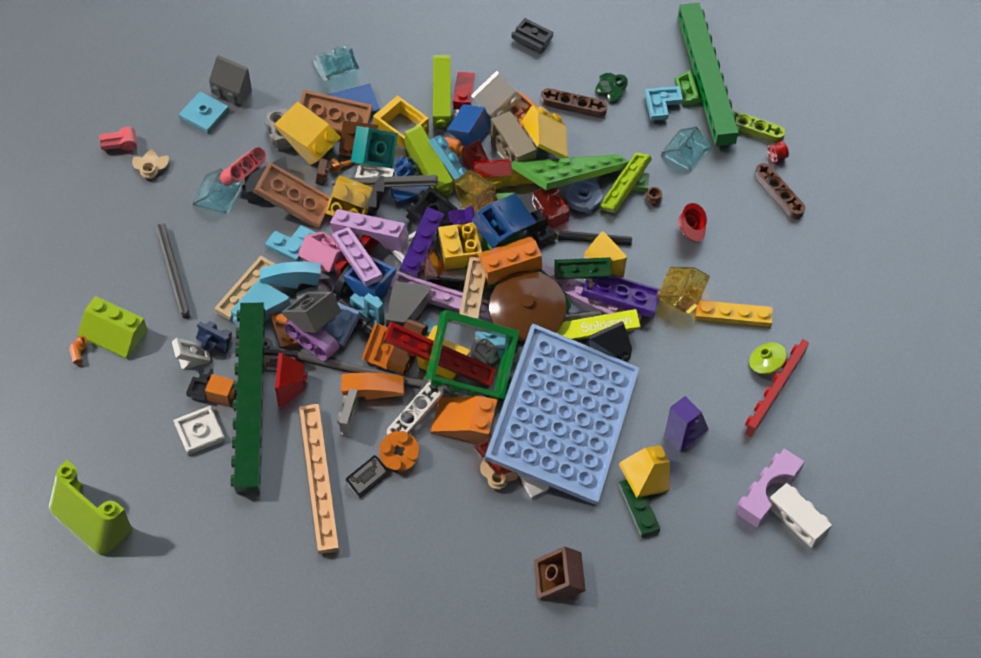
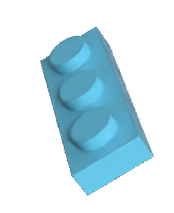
M439 135L428 141L458 186L460 187L469 182L468 171L461 166L458 156L450 150L447 140Z

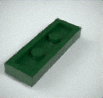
M611 257L554 259V278L556 280L612 278Z
M627 479L620 481L618 486L640 537L660 532L661 528L647 496L636 498Z

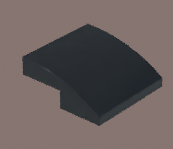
M380 176L372 188L365 215L373 217L375 210L379 209L384 193V176Z

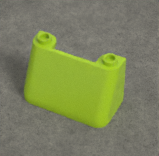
M66 460L57 469L49 509L61 523L95 553L100 555L107 554L133 530L126 512L115 501H106L98 508L80 493L84 486L77 479V469L70 461Z

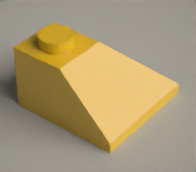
M603 231L585 251L584 258L611 257L612 275L623 278L627 256Z
M661 445L646 447L619 463L636 498L670 490V461Z

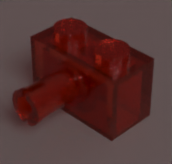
M558 187L548 190L542 188L532 192L533 206L547 218L548 225L551 228L569 221L570 207L561 199Z

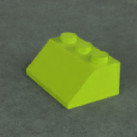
M95 296L84 310L77 336H85L88 342L127 360L148 330L144 318Z

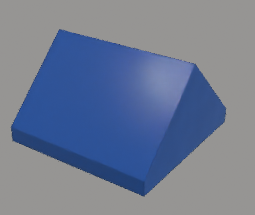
M463 104L446 131L475 152L489 131L491 122L485 107Z

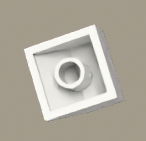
M498 71L471 95L481 107H485L486 112L492 118L506 113L510 108L517 105L522 98L519 92Z

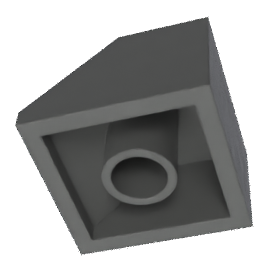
M218 55L209 79L211 92L216 96L228 99L232 103L235 102L242 105L252 91L249 69Z
M307 292L283 310L282 314L303 332L317 333L323 329L326 323L335 320V316L341 310L332 292Z

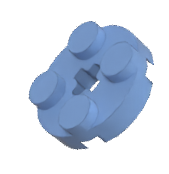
M585 179L567 186L566 204L574 210L592 213L600 205L602 191L594 180ZM587 193V197H581V195H579Z

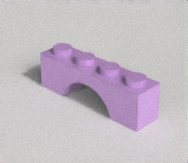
M337 209L330 222L333 233L349 227L354 235L363 234L379 241L384 248L402 252L409 238L405 223Z
M785 448L780 454L776 453L770 462L772 465L769 468L765 467L761 472L759 482L754 481L749 488V495L747 497L743 496L738 502L739 510L737 514L758 528L769 514L772 506L767 498L766 489L777 483L791 484L800 473L805 461Z

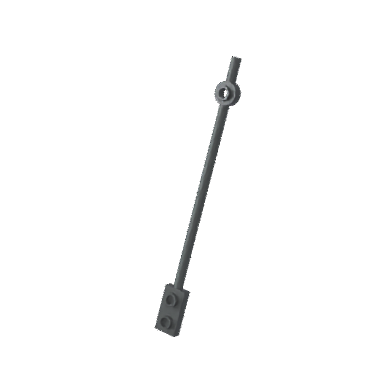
M265 338V345H267L265 350L298 352L276 347L272 340ZM236 339V345H239V339ZM298 352L299 360L355 373L398 375L333 359L321 361L314 355ZM426 374L423 380L404 376V384L420 387V391L429 381H425ZM442 385L444 390L442 397H460V393L450 391L449 387ZM431 387V394L429 396H431L433 392L438 393V387Z

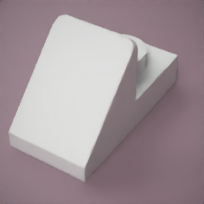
M179 338L172 341L175 357L179 359L182 369L211 362L209 351L203 350L200 343Z

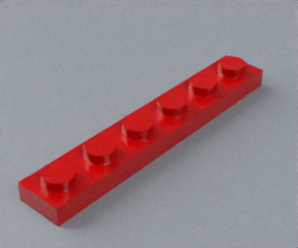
M391 322L383 340L385 343L428 362L430 361L434 341ZM442 345L438 366L487 388L491 386L496 368Z
M802 339L799 345L795 344L790 352L791 358L786 359L785 364L781 367L783 369L782 372L776 373L772 381L774 383L773 386L767 387L763 395L765 397L763 402L759 400L754 409L756 413L754 416L750 415L745 423V426H747L746 435L753 437L806 353L809 345L808 341Z

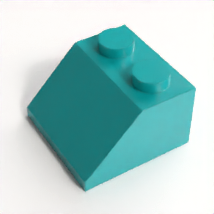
M357 126L351 162L392 169L398 133Z

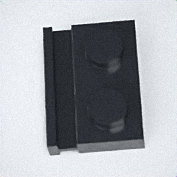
M524 18L515 31L511 33V38L541 52L542 48L553 38L554 32Z

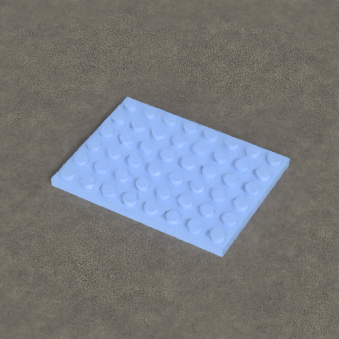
M532 324L484 460L596 505L600 499L640 368Z

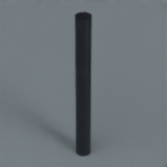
M559 230L558 238L594 241L599 234ZM608 235L614 243L632 244V237Z

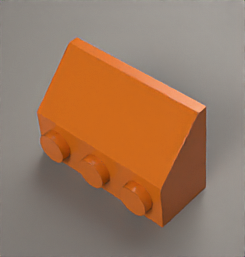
M531 237L477 254L489 285L501 282L507 276L517 272L535 271L543 268L542 255L536 241Z

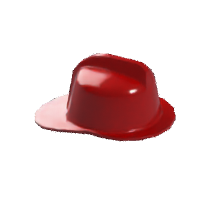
M689 203L680 214L678 225L683 234L694 242H700L704 239L707 216L699 204Z

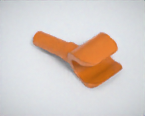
M333 158L329 161L331 164L329 168L337 173L342 167L355 164V162L348 160L339 163Z

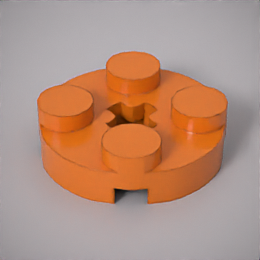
M405 431L392 432L385 436L379 445L380 459L388 469L398 472L407 471L417 462L419 445L416 439ZM397 446L405 449L401 457L398 454L394 455Z

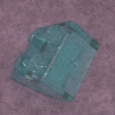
M346 46L335 47L331 49V53L323 52L317 54L316 59L312 60L320 76L326 81L359 69L353 49L346 48Z

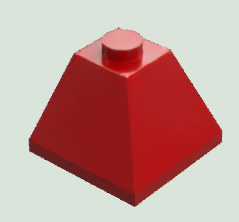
M279 353L275 392L278 407H283L304 391V383L308 384V372H305L304 364Z

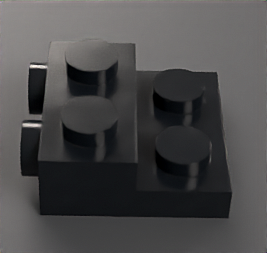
M429 186L426 191L422 189L416 197L418 199L417 203L412 202L406 209L408 212L406 218L416 226H419L428 207L444 213V218L440 227H444L450 221L448 212L450 210H458V208Z

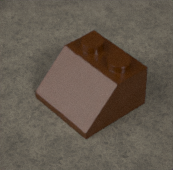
M564 546L534 560L538 599L571 598L586 591L581 552Z

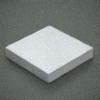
M211 405L173 420L187 455L225 441Z

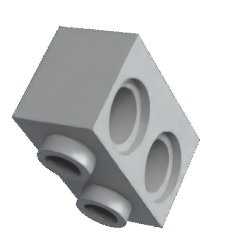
M287 108L266 113L267 121H264L266 130L271 132L269 134L271 143L276 145L277 151L293 147L274 127V124L288 111Z

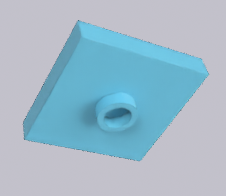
M200 91L178 115L181 120L209 133L229 111V107Z

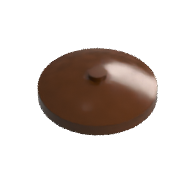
M522 271L511 274L504 278L492 292L489 303L491 321L494 324L519 330L517 340L519 344H525L532 324L556 333L562 326L566 316L564 293L560 286L545 274L534 271Z

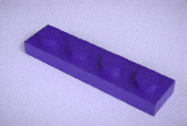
M427 207L399 268V272L417 278L438 232V227H440L443 221L444 213Z

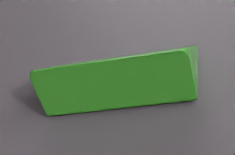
M691 70L675 77L677 86H680L683 105L703 103L695 75Z

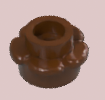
M651 187L645 193V198L649 203L655 204L662 201L663 194L658 187Z

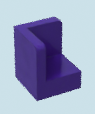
M469 205L464 210H450L448 212L450 226L472 223L475 215L473 205Z

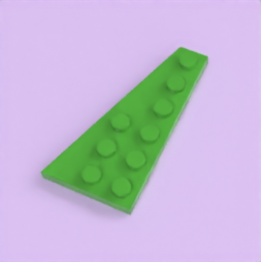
M620 154L513 161L511 168L543 189L548 190L625 169L629 161Z

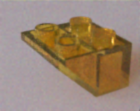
M670 266L656 297L690 315L698 306L710 276L695 267Z

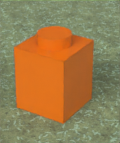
M211 375L205 389L207 400L230 406L232 399L235 400L237 393H234V380Z

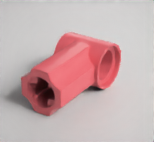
M123 127L119 132L99 135L102 150L122 148L123 150L131 151L137 147L136 130L132 127Z

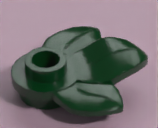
M604 73L599 76L601 82L597 84L595 93L607 94L609 103L615 102L622 96L623 90L626 89L628 79L622 74Z

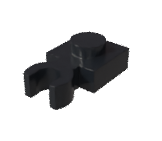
M200 366L198 369L199 377L193 376L186 395L187 397L206 401L205 389L211 375H214V371L211 368L209 373L204 374V366Z

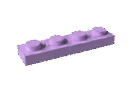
M349 227L332 233L333 240L365 286L383 279L382 273Z

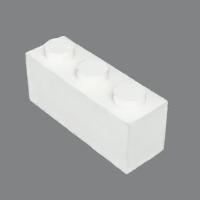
M788 483L782 486L769 499V502L772 504L770 509L811 548L828 534L832 526L829 519L825 515H821L810 501H806L798 490L791 487Z

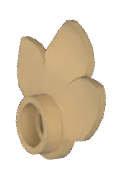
M150 149L143 158L133 157L132 160L133 167L139 170L141 176L146 179L157 176L158 171L165 169L169 163L168 155L158 157L153 149Z
M482 461L480 465L481 474L488 479L489 486L495 490L505 488L508 482L516 480L519 476L516 472L487 461ZM500 479L501 482H500V483H496V482H494V480Z

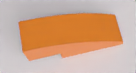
M384 373L341 374V392L343 395H348L349 388L355 389L358 392V397L365 396L366 400L404 395V376Z

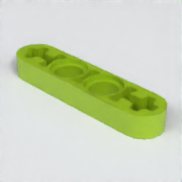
M732 110L736 115V126H739L741 132L774 143L784 140L786 131L782 126ZM739 121H746L748 124L741 125ZM761 126L765 130L759 131L755 127Z

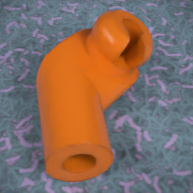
M79 336L69 348L73 364L77 365L83 362L81 353L88 342L85 336Z

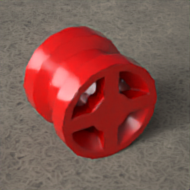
M780 141L777 145L768 146L767 151L772 162L776 163L781 158L786 159L789 157V150L785 142Z

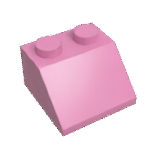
M319 232L305 236L298 256L304 258V262L320 263L321 271L329 273L335 271L336 262L344 254L332 236Z

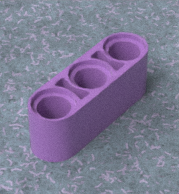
M290 320L284 325L286 333L321 361H326L339 349L338 342L323 329L317 333L303 332Z

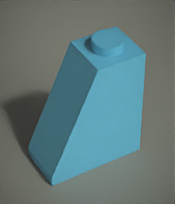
M258 279L231 310L232 321L239 327L240 322H237L236 314L237 310H240V303L264 302L266 310L265 321L271 319L270 316L282 313L283 310L289 307L290 299L287 295L266 283H261Z

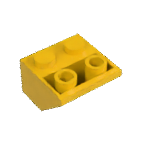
M340 175L336 180L325 213L334 216L337 209L364 215L373 187Z
M473 222L438 227V242L445 270L463 268L469 264L470 257L478 258L477 254L481 253L482 250L477 229Z

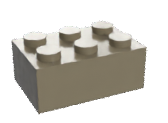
M511 111L491 119V142L502 159H510L511 167L513 161L537 160L536 152L538 149L536 144L531 142L527 131L522 129L518 118L514 117Z

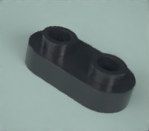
M350 263L337 280L333 289V293L341 297L344 294H348L350 290L349 285L343 279V276L352 268Z

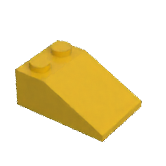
M298 101L274 124V127L309 165L319 161L341 138L327 122Z
M532 105L521 123L536 146L560 158H568L566 125L562 121L563 118L556 113H553V115L548 113L549 111L542 106L538 108Z

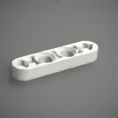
M428 382L388 427L387 435L392 433V431H398L400 429L399 423L403 426L400 431H405L409 434L442 397L444 392L443 386L442 388L438 387V393H432L430 396L432 401H430L427 397L431 394L430 388L436 387L431 386V382ZM420 400L426 401V408L418 409L416 407L417 402ZM406 415L414 416V421L411 424H406L403 421Z

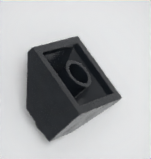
M623 321L588 336V347L625 362L631 358L632 346Z

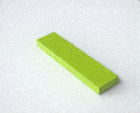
M637 152L633 155L600 203L599 207L601 210L612 213L617 212L651 162L652 158L650 155Z

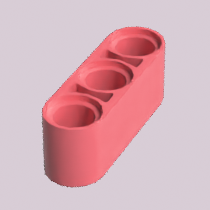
M256 147L242 155L220 174L222 183L226 186H231L245 178L266 160L265 151L260 147Z

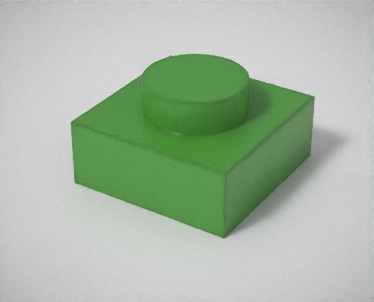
M642 173L632 191L647 192L650 173Z

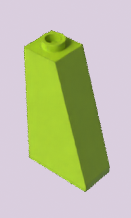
M433 55V127L444 128L449 127L451 124V55Z
M420 124L405 131L406 155L416 162V169L420 175H437L438 185L430 187L440 195L448 196L453 192V180L443 162L428 142L430 140Z

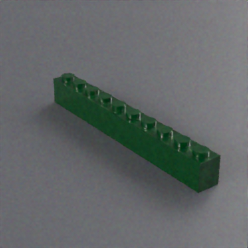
M264 302L240 303V310H237L236 314L237 322H240L239 328H236V339H239V345L235 346V355L238 357V363H235V375H238V381H234V393H237V400L233 401V410L236 412V418H233V430H236V437H232V449H235V456L231 457V466L234 468V475H231V487H234L236 494L261 493L266 310Z

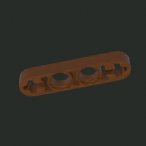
M546 88L541 92L540 101L546 106L595 117H603L607 113L608 105L601 99ZM566 98L569 99L570 102L563 103L561 102V100ZM584 102L587 106L580 107L578 103Z
M766 163L757 165L755 170L756 179L784 211L793 219L803 217L805 205L770 165ZM776 182L779 186L772 187L769 183ZM786 194L790 199L784 200L781 198V195Z

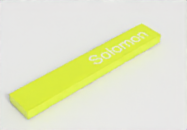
M634 309L563 322L556 333L576 341L587 339L588 336L623 321L626 331L640 329L637 310Z

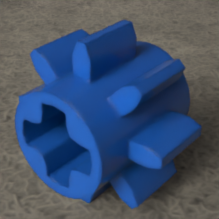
M401 156L396 161L395 172L398 176L415 175L417 164L411 157L404 159Z

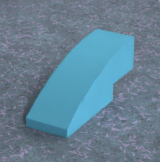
M295 261L270 265L260 269V282L297 289L299 283L317 286L321 274L320 263Z

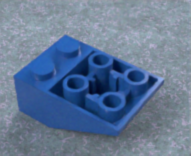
M516 193L490 203L477 211L472 219V222L492 249L501 246L537 223Z

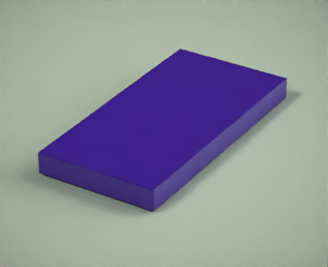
M612 275V278H587L581 296L625 310L636 309L637 313L654 318L662 290Z

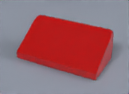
M510 159L474 162L476 178L508 176L512 174Z

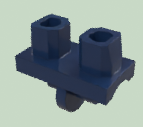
M211 321L206 324L202 322L197 324L198 333L196 339L202 342L201 348L206 351L212 347L224 354L228 351L229 343L232 340L231 331L225 329L220 332L217 330V325Z

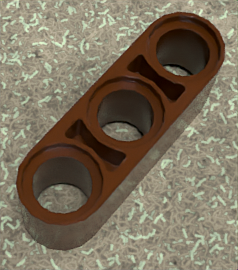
M411 318L404 325V328L426 337L428 325ZM394 347L387 361L386 368L406 376L416 356Z

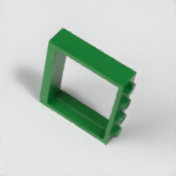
M448 310L441 312L425 381L431 382L430 385L442 388V385L447 386L453 392L460 393L461 390L466 391L468 396L481 395L496 400L504 399L519 330ZM448 322L506 338L494 391L435 376Z

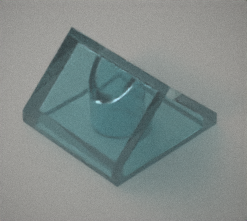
M698 127L684 128L677 132L661 154L692 171L709 150L710 144Z
M220 168L205 176L193 201V205L227 214L238 192L240 183L237 182L231 186H226L220 179V174L223 170Z

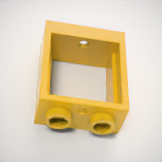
M397 95L373 116V122L375 125H379L378 130L398 133L397 144L405 150V136L388 123L401 113L414 122L416 126L421 124L427 133L429 130V118Z

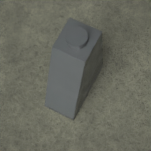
M394 281L386 317V327L391 322L404 327L409 318L415 320L430 302L432 286Z

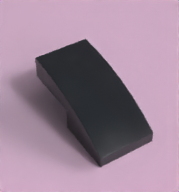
M539 210L531 212L530 214L537 223L528 229L536 241L543 246L557 240V233L548 225L547 218Z

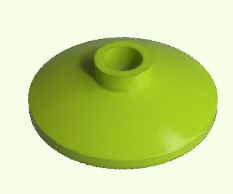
M770 342L762 344L750 355V367L758 374L773 373L785 364L787 352L779 343Z

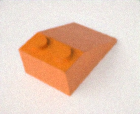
M481 396L442 397L439 399L430 433L489 445L497 413V400Z

